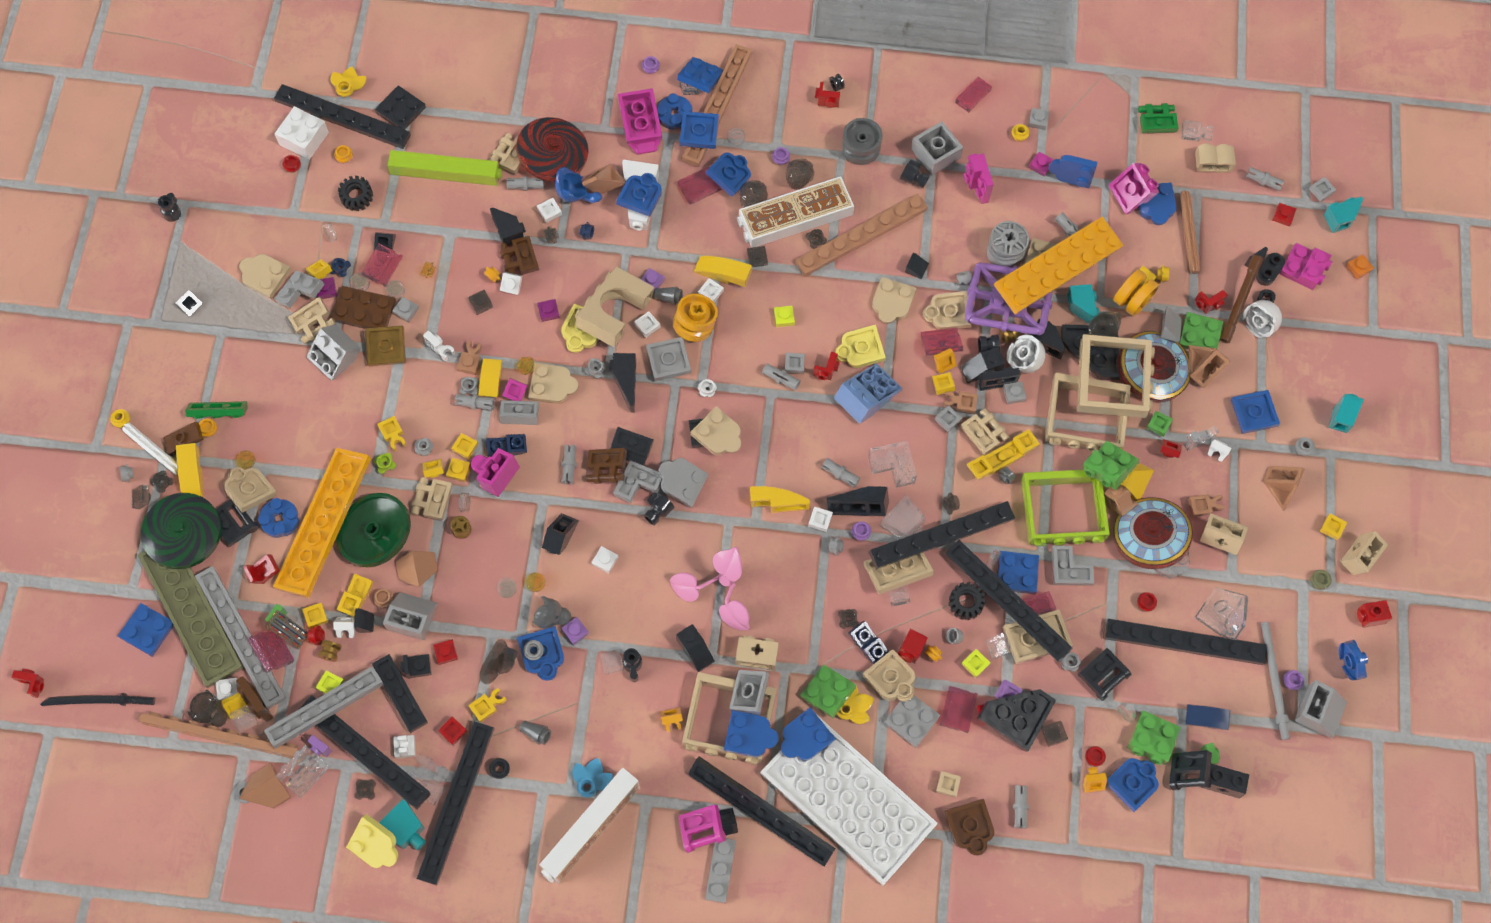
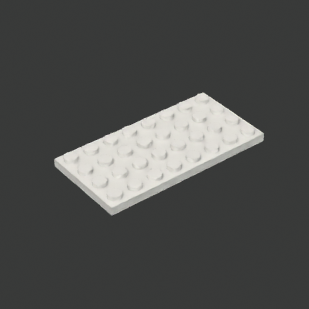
M820 718L836 738L833 743L809 761H802L798 757L787 758L780 750L760 774L884 886L938 823Z

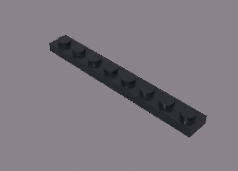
M284 84L281 85L274 97L277 103L291 108L295 106L317 118L400 149H404L411 136L410 131Z
M1006 501L871 549L869 554L877 570L1013 521L1015 516L1009 502Z
M960 540L946 552V555L1058 663L1073 649Z
M1108 619L1106 623L1105 640L1257 665L1265 664L1266 644L1115 619Z
M311 695L299 709L316 700V698ZM336 714L315 725L416 810L431 795L430 791Z
M474 721L417 875V880L435 886L439 883L494 731L492 726Z
M700 756L695 760L688 775L825 867L836 848Z

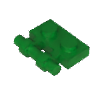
M1161 103V105L1145 104V106H1138V112L1145 113L1140 116L1142 133L1177 132L1179 129L1177 114L1169 113L1175 111V105Z

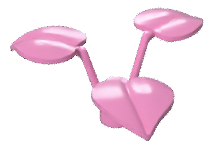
M737 547L719 551L714 555V568L721 574L701 585H697V580L693 575L685 572L675 574L670 579L671 586L676 594L688 602L695 601L699 597L698 589H702L717 580L723 586H729L725 605L719 608L720 616L733 629H750L749 613L746 607L736 600L729 602L732 590L736 586L734 582L742 575V563Z

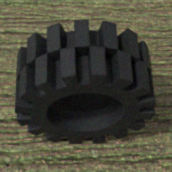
M356 175L355 179L352 176H349L350 180L345 178L344 183H340L341 188L338 187V194L345 208H349L351 211L355 208L356 211H359L360 207H362V210L365 209V205L369 207V201H373V192L367 179L365 180L362 176L359 179V176ZM361 189L363 191L359 197L351 198L349 196L352 190Z
M962 582L959 586H955L949 596L948 604L951 606L950 611L955 613L954 616H960L962 620L964 618H967V620H970L972 617L973 619L976 618L985 606V594L981 592V587H976L977 584L975 583L970 585L971 582L966 584ZM964 594L971 595L974 599V605L970 608L963 607L960 604V597Z

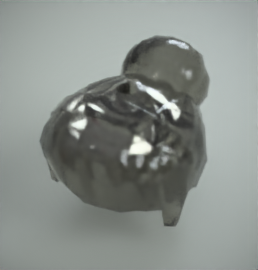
M806 158L792 160L788 164L785 177L790 188L795 190L801 189L814 178L813 164Z
M751 180L742 185L739 202L743 208L768 199L767 186L764 182Z
M1106 311L1093 317L1088 325V335L1115 337L1119 332L1122 320L1120 313L1117 311Z
M209 690L195 695L191 700L188 715L192 720L199 723H210L216 727L226 724L228 719L227 713L222 710L219 699Z

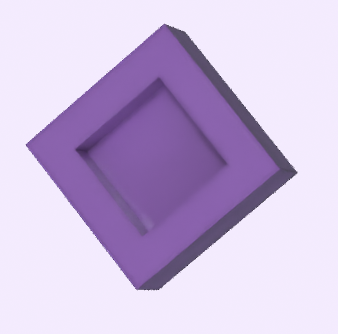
M649 268L641 280L654 286L655 294V289L662 285L665 277Z
M578 617L561 628L573 646L589 634V631Z
M1004 679L995 698L999 699L1021 694L1023 690Z
M314 735L308 739V742L312 745L310 749L318 756L322 753L328 757L332 752L327 745Z

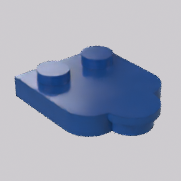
M728 152L723 153L705 172L731 197L751 177L746 158L742 155L734 156Z
M1064 155L1060 159L1053 160L1049 164L1048 169L1061 182L1090 188L1097 162L1072 155Z
M644 173L642 176L633 175L627 179L616 200V205L650 217L661 197V185L657 183L656 178L651 173Z
M1172 182L1158 183L1157 189L1159 193L1149 202L1138 206L1141 217L1148 220L1151 219L1156 225H1162L1174 215L1176 202Z
M556 626L517 637L526 670L531 674H538L545 681L554 679L557 675V668L564 662V654ZM531 640L539 641L544 648L542 657L534 661L527 659L523 652L525 644ZM532 647L530 653H537V648Z
M810 707L783 729L784 741L781 745V751L787 758L798 757L802 761H809L833 743L836 738Z
M732 710L724 746L725 752L758 758L765 753L766 749L776 746L778 734L774 729L770 728V722L767 718Z
M1130 758L1107 779L1106 785L1135 812L1158 789L1159 782L1155 777L1156 768L1152 762L1146 760L1140 762L1138 759Z

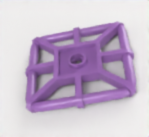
M979 262L973 270L971 284L967 290L968 299L965 309V320L976 325L998 328L1004 332L1009 330L1040 336L1044 334L1047 327L1049 310L1052 308V292L1044 296V300H1038L1028 306L1030 308L1042 309L1040 324L1026 312L1027 308L1015 315L993 285L997 280L988 271L1009 274L1018 269V266L1007 267ZM980 275L990 284L992 292L978 290ZM975 298L990 300L988 306L973 312ZM990 313L1004 315L1003 322L982 317ZM1008 317L1022 318L1028 326L1008 323Z

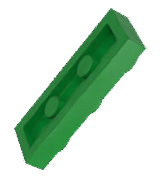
M247 401L189 403L185 412L186 417H193L194 419L212 416V418H221L223 416L239 418L245 415L248 403Z

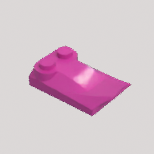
M653 88L618 94L627 144L637 155L656 152L662 139V132Z

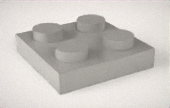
M679 337L646 345L654 381L691 373L683 338Z
M913 696L909 701H900L884 724L917 748L941 715L916 696Z

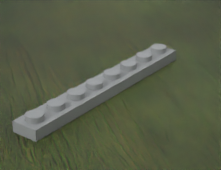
M211 566L195 575L266 707L270 709L284 701L286 697L215 568Z

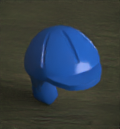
M561 167L558 170L555 190L564 201L577 202L584 200L595 203L602 200L600 192L588 193L586 191V187L583 186V181L581 180L583 176L565 167Z

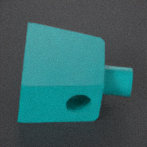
M404 799L379 822L394 834L396 844L402 849L411 844L418 851L426 844V841L419 835L425 827Z

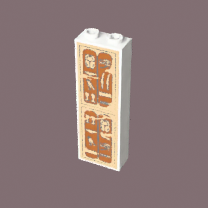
M840 176L739 209L737 222L739 227L744 229L743 235L746 243L749 242L751 248L852 216L854 205Z
M622 768L539 864L542 868L541 873L549 882L553 883L556 881L559 884L637 793L640 785L634 776Z

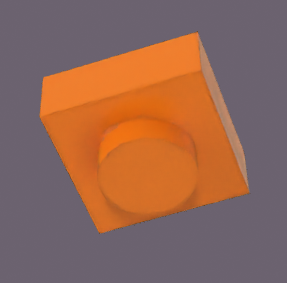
M1364 254L1351 260L1346 265L1357 279L1374 269Z

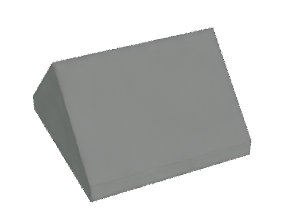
M738 670L729 709L760 716L769 672Z

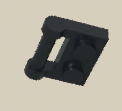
M231 499L216 509L222 524L221 536L229 547L259 529L257 522L253 521L246 511L242 513ZM231 509H235L246 524L242 529L229 513Z
M1108 648L1078 674L1101 701H1104L1108 697L1107 694L1119 683L1132 675L1130 670ZM1116 668L1119 673L1101 688L1098 683Z
M1208 750L1173 753L1170 788L1172 790L1199 786L1210 788L1212 784L1210 778L1212 753ZM1200 773L1199 778L1180 780V775Z

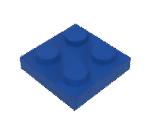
M692 57L678 74L677 80L710 93L718 83L723 69L704 62L699 58Z
M683 111L680 146L716 149L719 114Z
M1269 390L1232 397L1231 403L1242 434L1270 429L1280 425Z
M1000 551L998 577L1014 592L1036 595L1039 555Z
M140 603L118 637L153 657L174 625L169 618Z

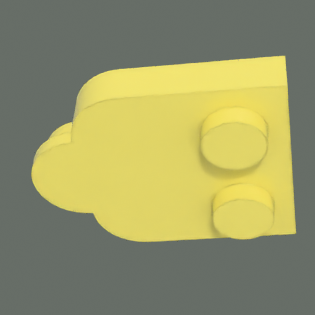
M577 304L573 305L561 329L563 338L567 340L566 346L573 353H578L584 348H592L599 340L576 327L575 314L579 308H583Z
M876 325L845 333L842 337V345L838 346L835 352L838 353L837 359L839 361L847 362L852 368H860L886 361Z
M368 814L364 815L346 848L374 868H379L382 865L390 867L397 862L398 858L394 834Z

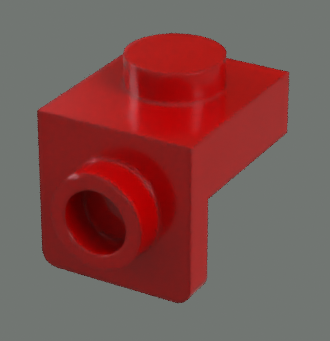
M820 81V87H816L815 98H818V106L839 108L840 92L823 90L824 82Z
M1222 290L1208 299L1203 291L1197 294L1195 302L1197 307L1207 314L1213 309H1220L1225 304L1224 301L1228 295Z
M830 353L826 368L815 365L813 376L820 380L831 381L834 371L837 372L840 361L837 360L838 353Z
M266 554L254 565H245L243 567L247 579L251 583L264 584L280 571L271 554Z
M23 668L22 671H13L11 678L19 683L29 684L27 693L34 698H38L44 689V679L29 669Z

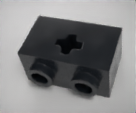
M1211 764L1210 778L1212 784L1210 788L1204 789L1240 799L1246 794L1250 774Z

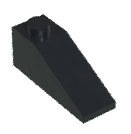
M613 353V360H609V371L613 372V378L630 412L635 413L636 353Z
M867 486L827 497L828 511L833 512L832 515L886 516L889 505L888 488L885 486Z

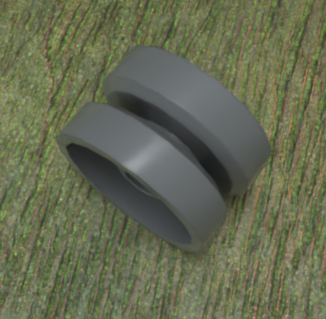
M856 118L850 121L844 129L842 152L846 159L858 165H865L875 161L881 150L882 129L871 119Z

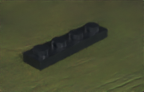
M388 654L374 662L372 666L382 680L387 693L409 732L412 733L428 724L391 655Z

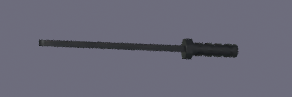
M122 693L120 696L50 697L42 701L40 705L120 704L121 706H126V704L131 703L155 705V697L127 696L126 693Z

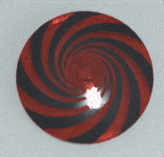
M544 117L531 121L521 130L517 139L516 153L520 164L528 173L538 179L555 182L557 172L561 167L568 168L579 174L586 165L589 148L584 134L575 125L560 118Z

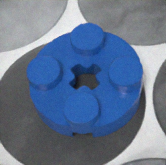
M670 94L658 105L659 122L668 129L678 127L681 129L683 111L692 112V105L686 98L677 94ZM672 110H678L679 114L675 113L672 115L671 113Z
M274 498L262 508L258 521L267 535L279 538L284 535L288 536L296 530L299 525V514L297 508L290 501ZM282 514L283 521L276 523L275 517Z
M1354 639L1341 643L1338 648L1340 660L1344 659L1345 665L1342 668L1347 677L1352 681L1367 678L1365 664L1368 663L1366 653L1360 651Z

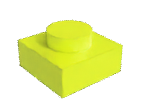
M793 306L774 307L776 327L795 325Z
M975 649L962 662V665L977 678L990 665V662Z
M326 670L316 689L326 694L345 681Z

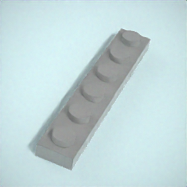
M372 666L268 727L264 732L274 749L384 684Z

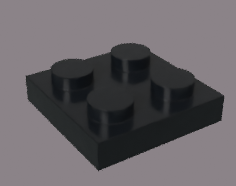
M398 85L377 106L375 112L392 125L406 129L426 108V105Z

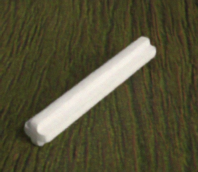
M126 423L123 426L122 430L173 474H178L177 462L131 423Z

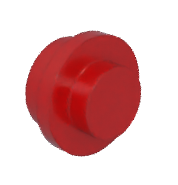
M288 155L284 158L282 165L285 171L293 173L300 169L301 161L297 156Z
M1144 592L1139 595L1137 605L1142 611L1150 612L1157 606V599L1152 593Z
M317 625L309 629V642L316 646L322 644V641L325 640V631L321 626Z
M1092 746L1086 751L1085 759L1089 765L1098 767L1105 762L1106 754L1102 748Z

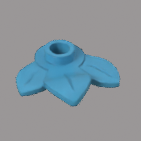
M599 758L590 761L586 767L576 763L572 771L573 779L577 782L578 793L586 798L592 797L596 791L604 790L613 779V774L603 773L602 763ZM586 784L591 785L589 791L583 789Z

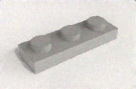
M726 839L724 842H715L705 897L707 901L726 904L736 840Z

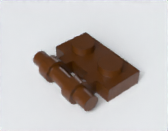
M530 236L512 240L513 247L508 248L506 243L500 244V255L505 262V272L515 274V270L520 269L521 275L539 270ZM516 254L517 261L512 262L511 256Z
M625 448L589 450L587 468L593 470V474L586 476L587 482L601 484L606 481L610 483L624 481L625 475L624 473H618V469H625L627 450ZM609 469V474H602V470Z

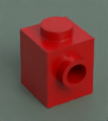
M1387 600L1365 603L1357 609V617L1359 622L1362 623L1363 628L1383 625L1392 619Z
M910 628L897 654L905 662L915 664L928 637Z

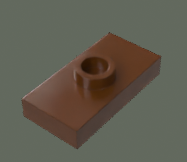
M193 422L163 438L167 453L170 456L176 454V445L198 443L204 440L200 425L197 422Z

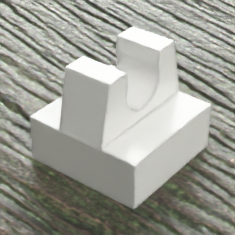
M1213 438L1208 455L1212 456L1213 452L1218 451L1220 453L1218 460L1222 462L1232 448L1230 445Z
M337 617L333 623L337 638L343 636V630L349 632V638L355 636V617Z
M414 735L394 737V757L396 759L416 757Z

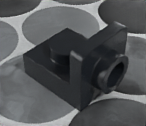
M407 654L403 655V661H400L401 672L405 673L408 679L432 675L429 654L408 657Z

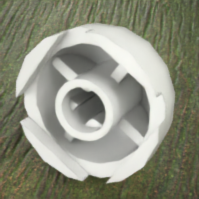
M1259 300L1250 304L1244 310L1243 320L1246 319L1247 325L1245 326L1252 335L1258 338L1270 337L1281 326L1282 313L1275 303L1268 300Z
M1023 335L1018 337V341L1014 344L1011 343L1007 351V361L1011 367L1019 368L1020 373H1033L1044 364L1045 349L1043 344L1035 337Z

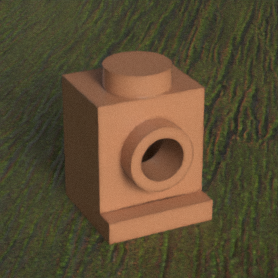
M1121 485L1117 490L1110 487L1104 492L1111 510L1122 516L1137 505L1131 499L1130 491L1126 487L1122 488Z

